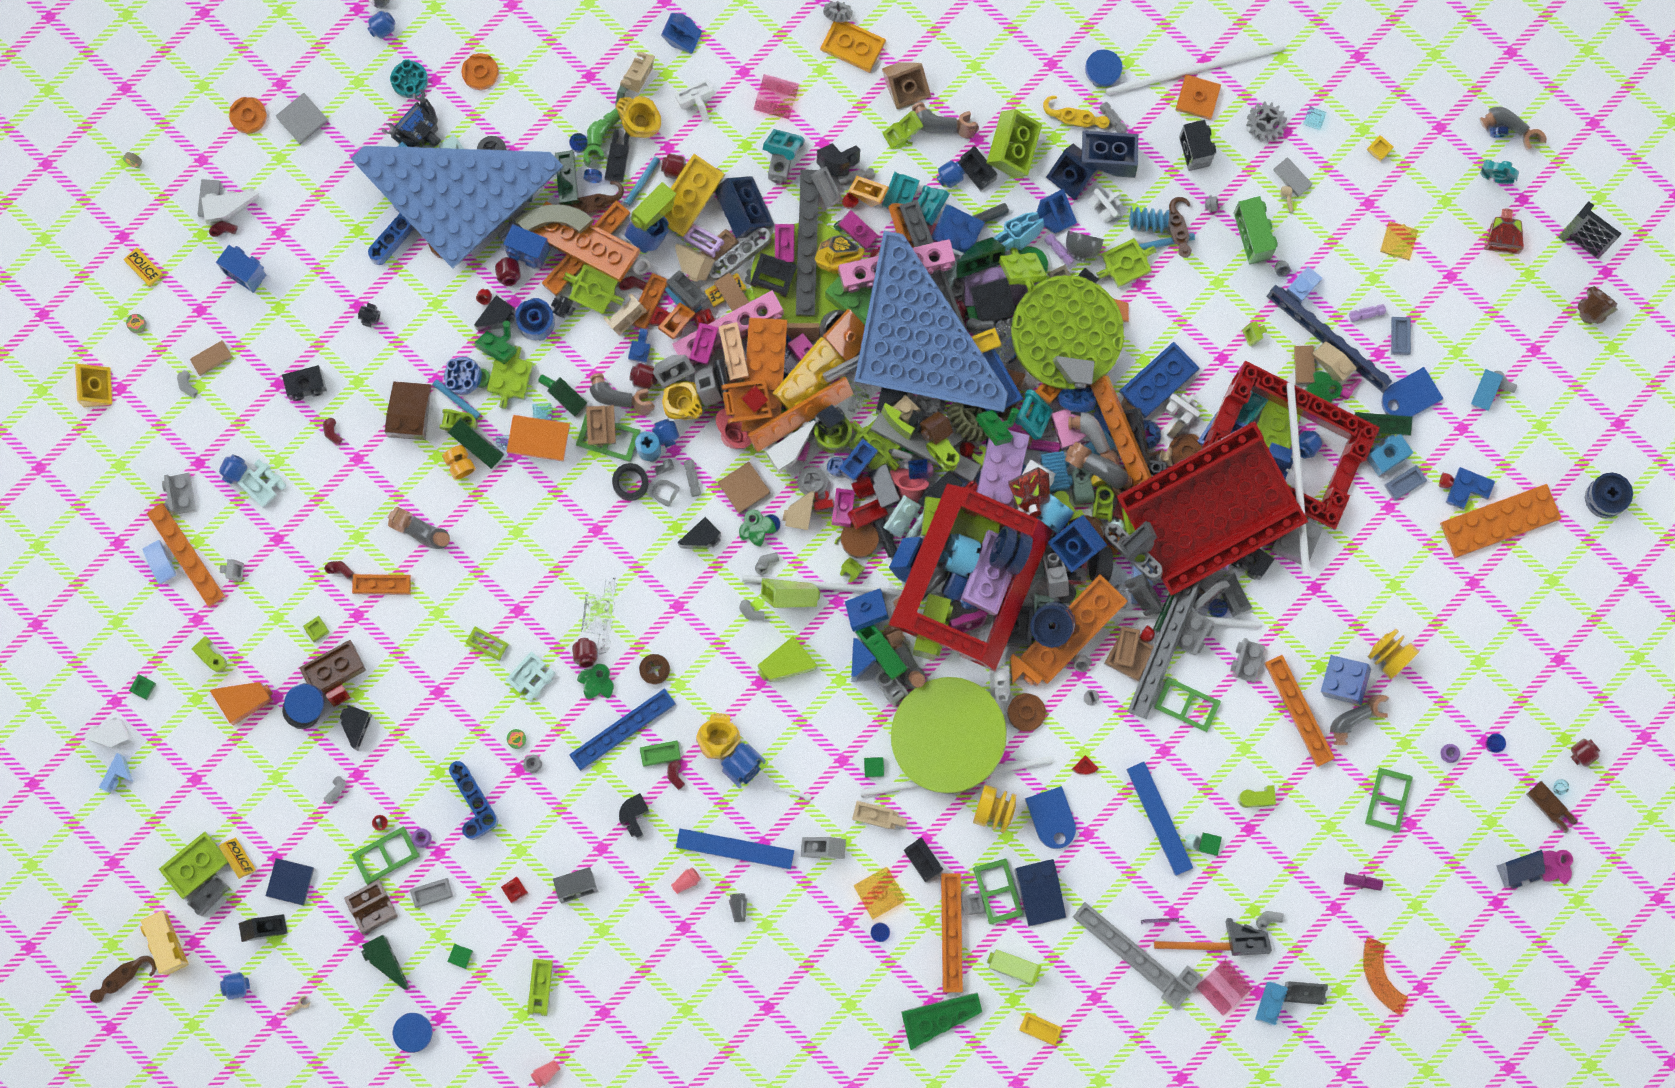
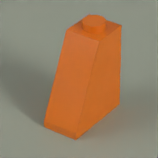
M261 682L210 690L225 717L233 726L273 701L271 698L273 692L267 684L264 686Z

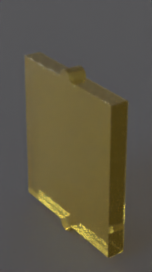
M1389 221L1380 252L1391 255L1393 258L1398 257L1410 261L1419 230L1408 227L1405 224L1401 225Z

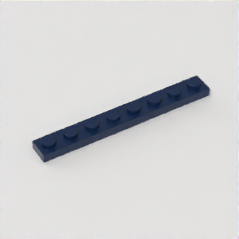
M1275 284L1266 296L1320 342H1328L1344 353L1357 368L1355 371L1383 393L1392 383V380L1385 372H1381L1372 361L1365 359L1356 348L1347 344L1343 337L1335 334L1327 324L1318 320L1314 313L1306 310L1298 300L1289 296L1285 289Z

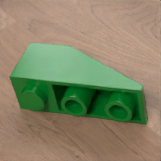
M874 624L855 632L857 638L876 658L875 662L891 680L908 670Z

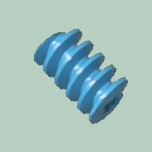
M1131 206L1129 217L1130 230H1133L1134 226L1137 225L1138 231L1141 230L1142 226L1145 227L1146 232L1149 227H1152L1153 232L1159 227L1160 233H1163L1164 229L1168 227L1169 210H1166L1163 215L1162 209H1159L1156 214L1154 208H1151L1148 213L1146 207L1143 208L1142 212L1140 207H1136L1133 212Z
M650 431L640 433L635 440L639 457L650 462L657 460L661 454V446L657 435Z

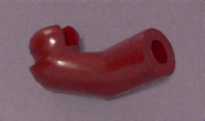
M219 221L210 227L209 234L212 237H218L225 232L236 234L238 226L225 221Z
M629 276L622 279L618 287L621 291H627L634 287L643 291L647 282L635 276Z
M330 417L323 422L324 436L338 446L343 438L335 433L336 420Z
M331 561L324 567L327 574L341 573L347 579L351 578L354 574L343 561Z
M675 760L670 762L667 767V778L679 791L685 786V783L678 776L681 763Z

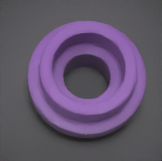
M1446 744L1441 748L1440 755L1445 762L1454 763L1460 757V750L1454 744ZM1448 750H1451L1453 752L1452 757H1449L1447 755Z
M424 828L417 829L412 835L413 844L419 848L427 847L432 841L431 833ZM425 835V841L420 842L419 836Z

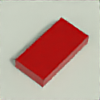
M878 499L847 513L856 530L889 515L885 508H881Z

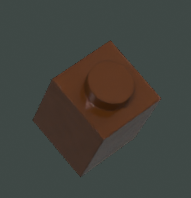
M936 412L920 423L923 438L935 445L954 433L948 417L940 412Z

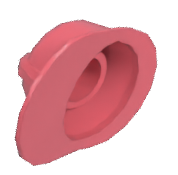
M725 408L721 409L716 415V425L721 432L723 444L732 449L748 447L751 441L747 434L751 432L741 431L742 422L728 424V419L733 418V416H727Z
M898 468L896 471L893 469L890 471L894 484L898 487L899 495L901 497L905 495L918 503V500L924 494V490L929 487V482L925 479L917 478L915 472L909 469Z

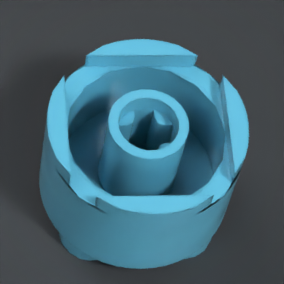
M1044 490L1034 502V504L1037 503V511L1031 514L1059 534L1075 512L1050 493L1046 495L1047 491Z
M958 533L955 535L950 534L947 539L948 546L946 551L941 553L939 561L943 563L944 570L967 578V573H972L976 567L980 555L976 553L977 547L981 548V544L977 540Z

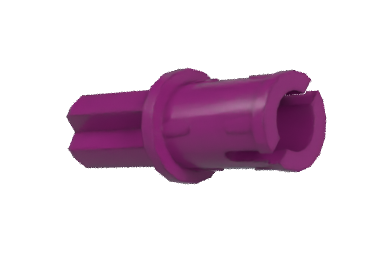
M1345 872L1343 885L1361 887L1360 889L1362 890L1367 888L1381 891L1384 884L1382 879L1366 877L1365 874L1362 876Z

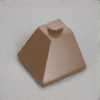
M898 62L882 68L886 86L896 109L931 97L922 63Z

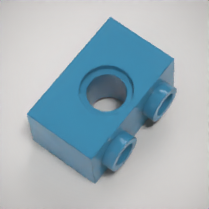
M1393 434L1384 440L1385 444L1381 447L1376 445L1370 449L1367 461L1378 476H1381L1414 453L1401 434L1396 437ZM1390 450L1393 457H1387L1384 451Z

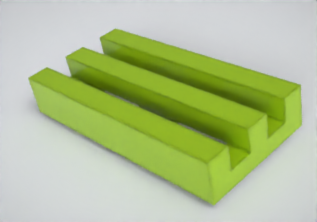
M474 626L465 642L467 645L498 661L501 660L502 655H504L506 648L509 646L505 641ZM478 632L481 635L503 645L502 648H499L483 640L482 638L476 636L475 633ZM474 639L499 652L498 655L471 642V640Z

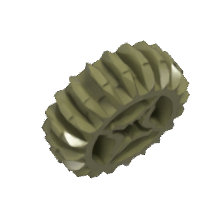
M953 402L950 405L948 412L950 416L949 421L952 423L951 427L956 429V433L961 434V439L966 437L968 442L973 440L976 443L989 438L976 421L977 414L986 412L984 408Z

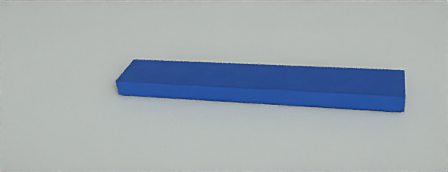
M664 688L570 753L569 756L581 771L675 706L676 703Z
M1145 761L1127 768L1126 771L1174 875L1177 876L1193 869L1192 863Z
M679 828L676 848L789 870L792 867L795 851Z

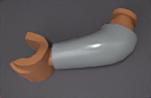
M1081 413V416H1075V418L1069 416V430H1072V428L1081 430V433L1088 436L1097 453H1100L1099 456L1110 459L1119 465L1117 453L1109 450L1110 447L1104 432L1093 415Z

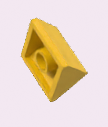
M76 363L77 402L84 408L112 405L111 368Z

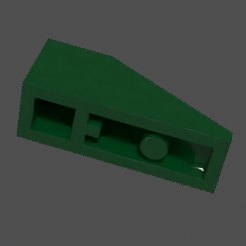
M993 237L976 242L957 260L956 277L959 279L1000 265V256H1005V246Z
M381 935L362 944L364 950L361 953L365 961L369 960L374 967L404 990L410 989L386 935Z

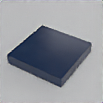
M276 858L265 896L304 906L314 867Z

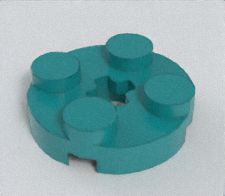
M1484 160L1480 171L1483 178L1489 180V177L1494 178V182L1499 184H1513L1514 181H1518L1519 171L1512 167L1513 163L1509 161L1499 163L1492 160Z

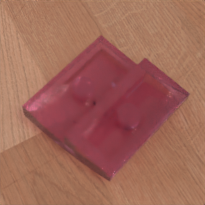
M763 74L753 110L790 119L800 84Z
M1226 958L1196 986L1222 1016L1253 988Z

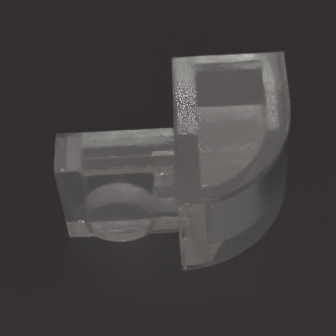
M857 369L844 376L847 378L854 393L848 405V411L853 413L856 412L857 408L861 409L864 402L862 397L869 399L871 394V385L854 381Z

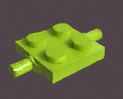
M1133 238L1101 253L1105 269L1096 272L1099 280L1109 275L1114 280L1117 288L1151 273L1152 269L1148 264L1147 257L1157 253V251L1154 249V246L1143 250L1138 245L1136 239Z
M1013 247L1010 249V255L1000 256L999 263L1010 285L1023 284L1027 286L1029 292L1031 290L1034 292L1036 290L1034 283L1046 280L1045 270L1036 253L1019 254L1018 249Z
M586 264L583 265L581 272L576 277L567 272L563 277V280L573 283L569 299L601 314L605 313L611 301L618 305H623L622 302L625 299L615 295L618 281Z
M514 346L517 353L505 365L496 359L494 360L487 392L501 396L499 408L507 409L508 399L518 398L525 400L533 362L519 358L522 349L520 346Z
M854 420L851 425L857 434L848 444V447L853 451L859 442L864 439L878 450L876 456L867 466L874 470L888 464L896 471L900 465L888 451L893 448L899 450L901 446L872 432L871 427L875 420L863 428Z

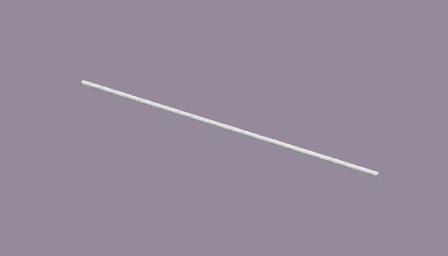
M742 575V582L761 584L762 578L813 583L816 587L823 590L868 593L881 588L883 595L900 596L903 590L898 588ZM942 592L929 593L940 597L944 596ZM1024 600L1022 606L1033 607V601ZM1120 609L1114 616L1158 619L1160 612L1145 616L1142 610ZM1204 616L1213 621L1212 625L1259 629L1260 624L1259 621Z

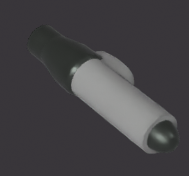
M894 448L888 451L891 456L901 458L909 464L919 463L923 465L925 462L924 458Z

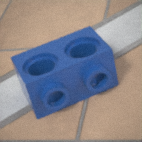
M862 439L841 464L838 471L854 483L876 456L878 450Z

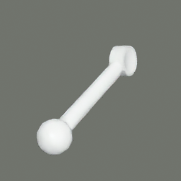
M778 784L772 786L774 792L781 791L802 797L806 801L811 800L809 793L802 794L781 788Z

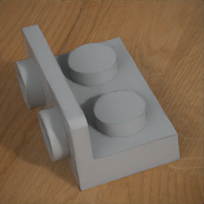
M190 473L173 476L164 475L162 487L163 491L167 492L168 499H165L166 509L170 510L173 515L197 511Z
M1191 610L1177 646L1193 655L1200 653L1205 645L1203 643L1206 636L1209 637L1214 629V626H1212L1213 621Z
M1244 638L1242 642L1239 641L1235 651L1238 653L1237 660H1233L1230 671H1233L1232 677L1255 683L1265 645L1248 641V638Z

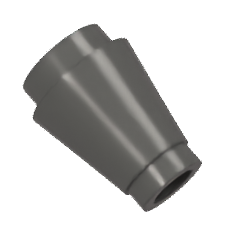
M745 893L730 894L728 901L734 922L746 921L748 898H746Z

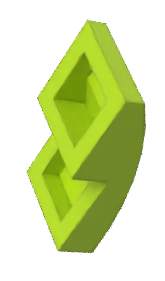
M910 111L899 122L893 123L882 134L890 148L893 149L918 132L923 127V124L915 111Z
M885 403L881 411L884 418L897 433L909 440L915 428L899 419L902 412Z

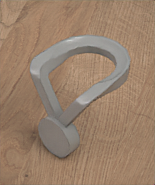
M660 480L653 486V496L658 502L668 507L676 498L680 487L668 480ZM667 484L675 489L669 501L657 495L656 489L659 485Z

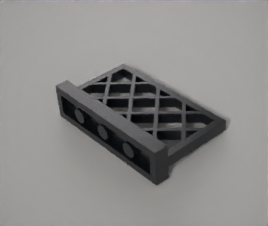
M1588 201L1558 238L1563 242L1570 238L1595 258L1599 259L1622 233L1591 210L1595 205Z

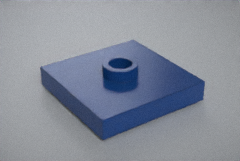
M881 588L845 601L853 632L889 619Z

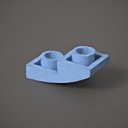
M160 540L142 549L148 565L159 584L176 576L172 561L167 557L163 543Z

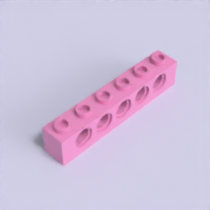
M950 239L913 248L929 274L940 269L941 271L950 270L955 265V257ZM879 256L839 265L838 272L843 291L853 293L863 287L873 288L874 270L877 268ZM937 256L939 260L932 262L929 257ZM857 273H863L865 275V278L858 279L855 277V275Z
M772 290L708 325L718 327L719 329V326L737 322L741 339H744L748 336L749 324H741L744 318L781 319L784 311ZM766 309L768 312L765 316H759L758 311ZM719 330L711 356L715 354L716 350L723 349ZM697 331L672 343L678 355H686L689 359ZM689 359L693 366L698 363Z

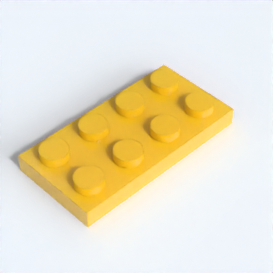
M693 153L670 188L676 193L672 210L664 216L669 223L668 227L682 237L692 227L726 175L695 153Z
M820 337L772 394L789 410L827 387L831 382L824 380L823 373L846 361L825 338Z

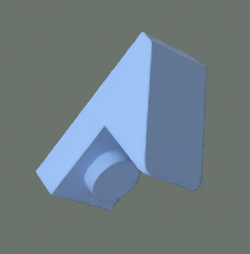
M116 753L99 786L100 789L111 793L119 783V776L133 782L125 756Z

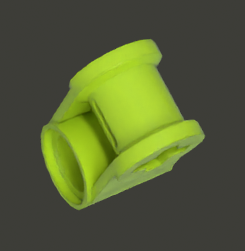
M452 409L442 410L444 415L442 424L439 425L440 429L448 431L461 417L465 421L472 420L471 426L477 430L478 423L472 414Z
M945 438L936 445L932 442L926 444L929 454L944 471H955L960 456L950 444L948 438Z
M1102 484L1097 487L1092 516L1111 522L1114 493L1109 485ZM1107 490L1110 492V495L1107 498H1101L1099 496L1101 491Z

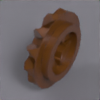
M650 654L641 661L639 673L646 683L660 684L668 678L670 665L662 655ZM651 662L656 667L661 666L658 669V677L654 672L648 673L652 669Z

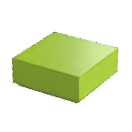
M319 615L302 626L313 643L330 633Z

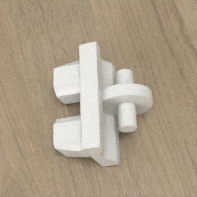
M1097 188L1093 191L1095 194L1088 202L1094 209H1097L1102 203L1105 205L1106 209L1099 214L1106 223L1114 217L1118 219L1121 214L1112 203L1114 202L1117 207L1122 204L1118 199L1121 193L1119 191L1113 193L1109 189L1106 192L1109 196L1107 198L1101 189Z
M1173 393L1165 409V412L1171 416H1174L1177 410L1184 413L1179 421L1186 427L1193 421L1196 422L1201 412L1195 409L1198 403L1193 400L1195 397L1193 393L1190 397L1184 393L1181 397H1178Z
M997 667L995 672L989 669L991 696L996 698L997 702L1007 701L1008 696H1010L1009 667Z

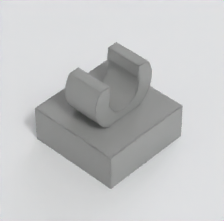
M227 559V565H220L219 573H225L226 579L242 582L244 563L235 559Z

